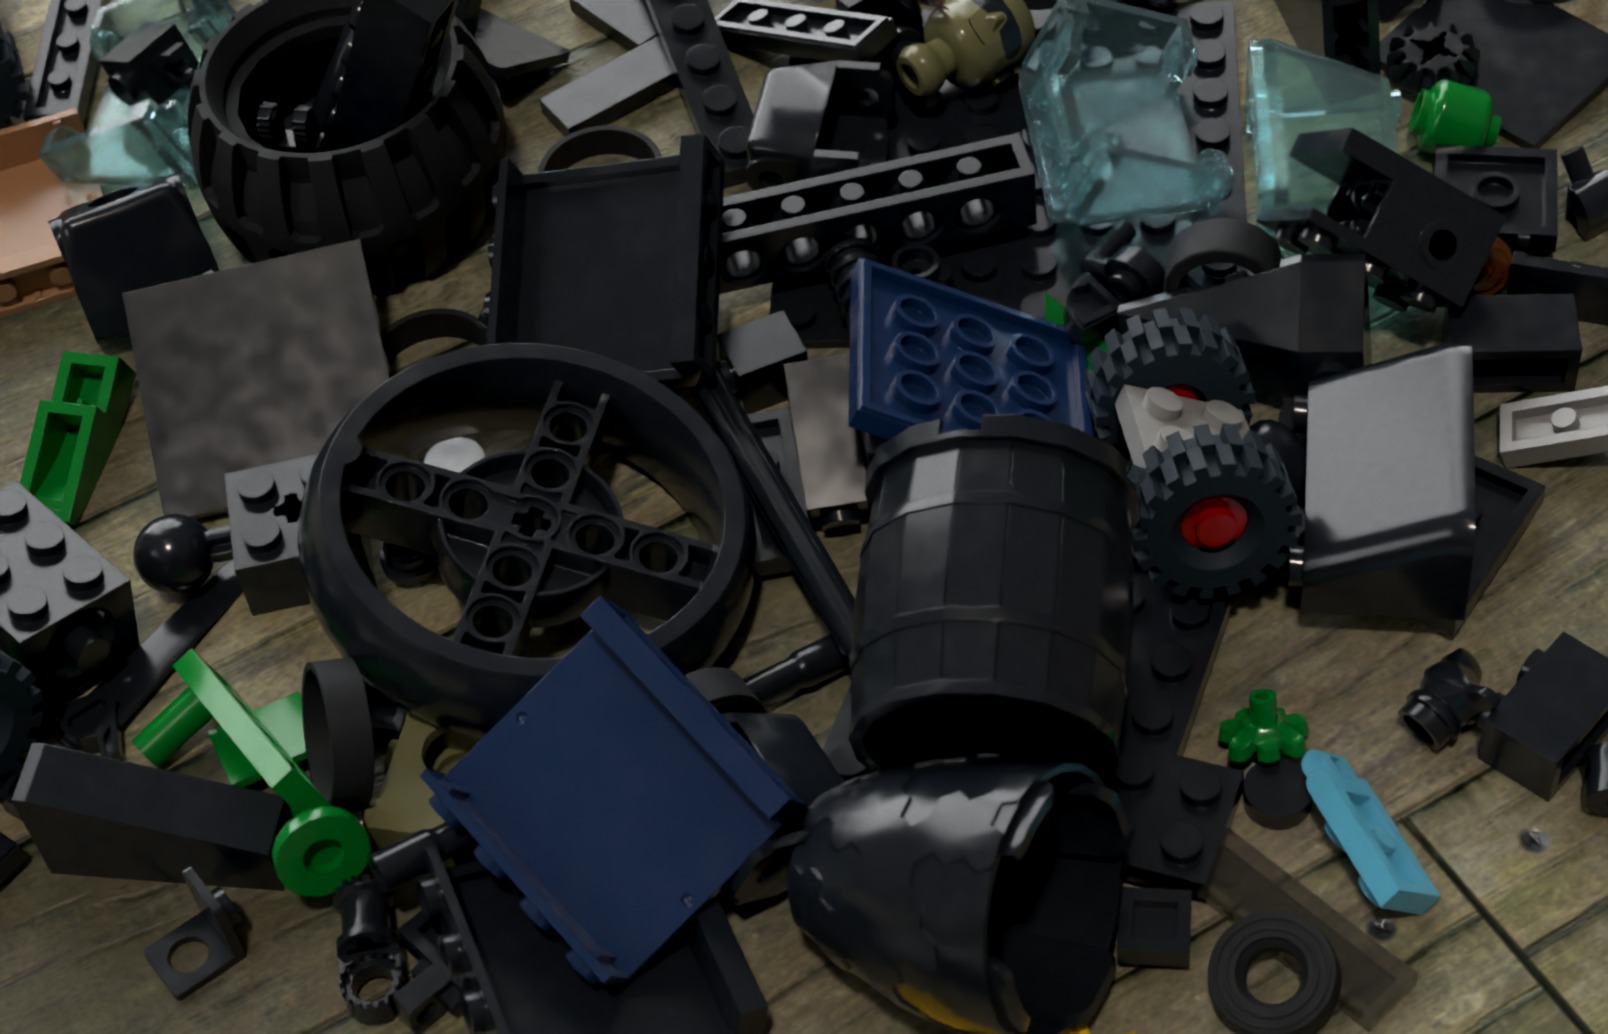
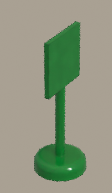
M298 691L253 711L296 763L307 759L302 720V697ZM221 726L207 731L231 785L245 787L263 779ZM290 806L294 817L277 834L272 849L274 870L284 886L301 896L321 897L335 892L336 887L342 886L341 882L344 879L351 883L352 876L357 875L358 877L366 867L368 862L367 856L371 852L369 835L358 818L353 813L340 807L319 806L298 813Z

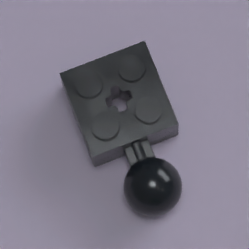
M319 454L224 474L230 525L206 529L197 520L181 514H168L153 519L140 531L133 548V561L140 578L149 587L158 592L169 595L185 594L195 590L207 580L214 568V564L233 560L235 573L252 616L311 604L304 584L298 552V519L305 486ZM349 533V544L354 557L365 575L377 588L370 538Z

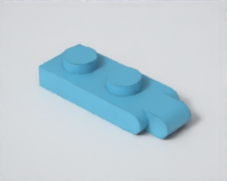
M1315 749L1307 751L1301 762L1302 771L1307 777L1306 788L1326 820L1324 829L1336 846L1347 853L1360 874L1358 883L1363 893L1370 901L1382 909L1423 915L1442 897L1368 781L1357 777L1347 759L1341 755Z

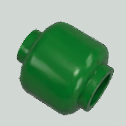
M1443 79L1438 81L1431 90L1423 88L1418 94L1410 116L1408 132L1409 134L1416 135V145L1420 151L1435 156L1436 144L1493 147L1500 131L1501 117L1493 115V99L1487 91Z

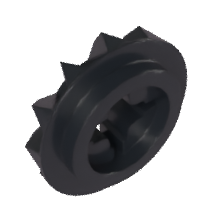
M1431 21L1422 30L1407 25L1403 36L1391 38L1386 57V67L1391 78L1404 89L1417 94L1423 88L1431 90L1438 81L1443 79L1468 85L1475 78L1480 64V50L1474 47L1472 34H1458L1454 23L1444 29L1435 28ZM1434 51L1443 52V56L1436 55L1432 60H1428L1426 65H1423L1424 55L1430 56Z

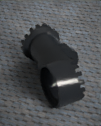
M364 874L361 881L355 875L351 877V883L344 879L341 882L342 886L336 887L335 892H332L333 907L341 914L342 934L336 940L338 984L350 1014L358 1022L366 1025H382L397 1017L398 1013L392 996L407 984L401 967L399 935L391 928L389 908L395 903V891L392 890L384 893L374 877L372 880H369V874ZM384 976L393 981L389 992L382 998L375 1001H363L356 997L358 989L368 979Z

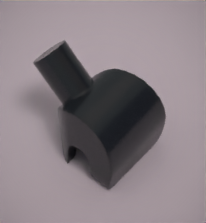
M1579 146L1560 155L1571 181L1567 188L1565 221L1573 217L1574 213L1577 218V231L1585 241H1588L1608 231V170L1603 169L1593 172L1584 147Z

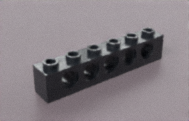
M1020 132L723 197L719 294L826 271L824 267L826 253L834 245L851 238L870 240L876 248L877 257L881 259L893 256L899 248L908 244L921 243L935 247L1037 224L1035 171Z

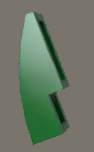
M63 351L51 401L41 399L39 401L20 484L67 525L74 526L88 504L116 443L128 407L136 372L117 356Z

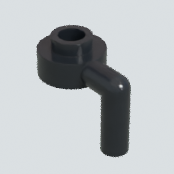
M1119 219L1082 257L1079 263L1080 272L1082 274L1089 272L1096 280L1105 281L1109 292L1123 304L1162 293L1164 291V268L1148 251L1139 246L1129 244L1137 235L1136 229L1129 221Z

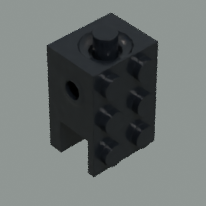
M1354 128L1300 133L1288 156L1338 184L1324 214L1315 208L1263 210L1260 212L1256 222L1275 232L1272 238L1278 242L1280 247L1299 255L1306 254L1307 251L1312 254H1366L1368 285L1375 289L1372 297L1391 309L1406 312L1408 306H1413L1420 310L1434 313L1437 307L1463 308L1472 287L1479 278L1481 269L1506 217Z
M16 481L0 490V650L22 664L23 667L31 671L37 681L33 684L42 690L43 702L34 707L42 711L120 665L140 646L130 579Z

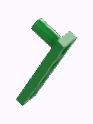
M191 648L173 665V668L186 682L188 687L132 739L133 744L151 763L161 768L214 717L271 789L296 812L301 813L302 811L319 806L333 807L232 685L196 651Z

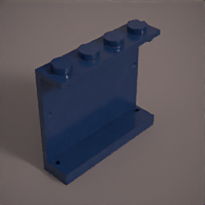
M599 596L580 615L592 629L447 774L426 768L419 776L435 793L429 799V803L436 813L455 829H460L464 826L479 843L474 849V854L483 866L500 880H505L509 877L525 896L519 901V904L529 918L546 932H550L555 928L570 945L571 949L565 955L576 971L594 985L601 980L603 984L625 986L733 879L752 851L764 846L768 839L776 837L807 805L620 606Z

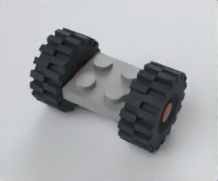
M1166 308L1152 310L1154 320L1143 324L1139 314L1126 320L1129 328L1128 332L1121 335L1113 328L1104 336L1108 347L1107 351L1095 347L1090 356L1093 370L1086 369L1084 382L1087 388L1085 392L1099 439L1113 445L1126 460L1128 458L1132 459L1133 466L1127 477L1132 482H1139L1141 515L1140 520L1131 531V543L1137 562L1143 572L1148 570L1151 581L1160 588L1169 581L1172 593L1175 595L1186 597L1190 587L1196 588L1199 599H1213L1214 588L1225 587L1228 596L1241 593L1239 582L1250 578L1256 586L1268 578L1264 567L1270 564L1280 569L1288 560L1283 546L1296 547L1299 539L1296 526L1302 525V513L1298 506L1299 502L1278 451L1271 443L1265 446L1261 435L1251 431L1248 427L1253 416L1249 404H1255V394L1238 345L1236 346L1233 335L1226 327L1220 330L1217 320L1207 314H1204L1198 323L1193 309L1179 308L1177 318H1169Z

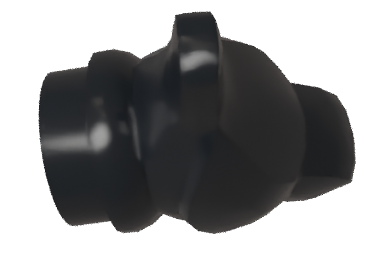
M1458 648L1443 657L1440 662L1425 669L1424 676L1420 682V689L1413 690L1406 697L1407 703L1398 711V714L1404 725L1416 738L1431 749L1439 750L1447 741L1454 742L1459 737L1461 727L1475 724L1481 713L1494 710L1500 703V698L1494 690L1480 685L1482 672L1476 658L1465 649Z

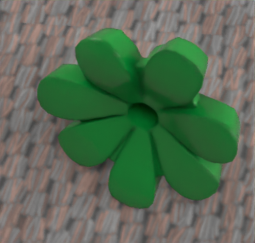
M1258 689L1249 694V708L1239 710L1235 714L1234 719L1221 722L1218 739L1221 742L1229 743L1227 756L1234 762H1245L1253 755L1254 751H1257V759L1260 762L1273 763L1281 759L1280 749L1283 753L1293 758L1303 756L1307 752L1303 736L1309 734V727L1304 715H1286L1285 709L1277 708V697L1274 691Z

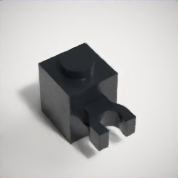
M145 22L99 60L109 76L108 85L114 95L128 106L158 108L179 89L190 91L195 69H200L199 61L175 23Z

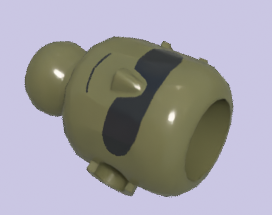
M938 0L950 10L935 8L924 25L925 44L915 43L905 47L896 62L901 81L912 94L925 97L937 93L942 88L945 79L963 89H974L987 83L995 87L1019 72L1020 69L1017 65L1029 56L1035 45L1034 21L1023 0Z

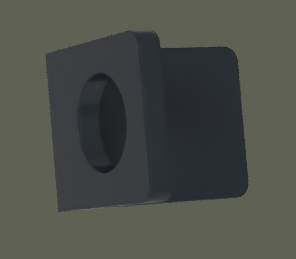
M191 866L182 870L181 873L200 913L147 947L144 951L147 961L176 1000L187 998L246 958L233 929L234 925L242 921L238 911L220 886L210 891ZM188 942L205 944L209 948V954L206 962L199 969L189 973H180L171 968V957L181 945Z

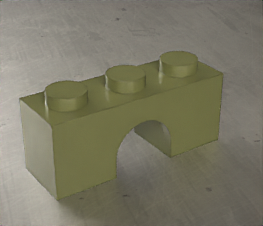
M404 709L405 722L399 739H392L386 750L384 760L385 779L379 795L374 794L372 796V800L365 811L364 827L368 835H371L376 851L421 829H430L446 822L430 805L429 799L435 793L419 775L426 768L440 772L451 762L462 759L481 738L464 735L437 726ZM465 851L447 859L443 863L445 869L461 865Z

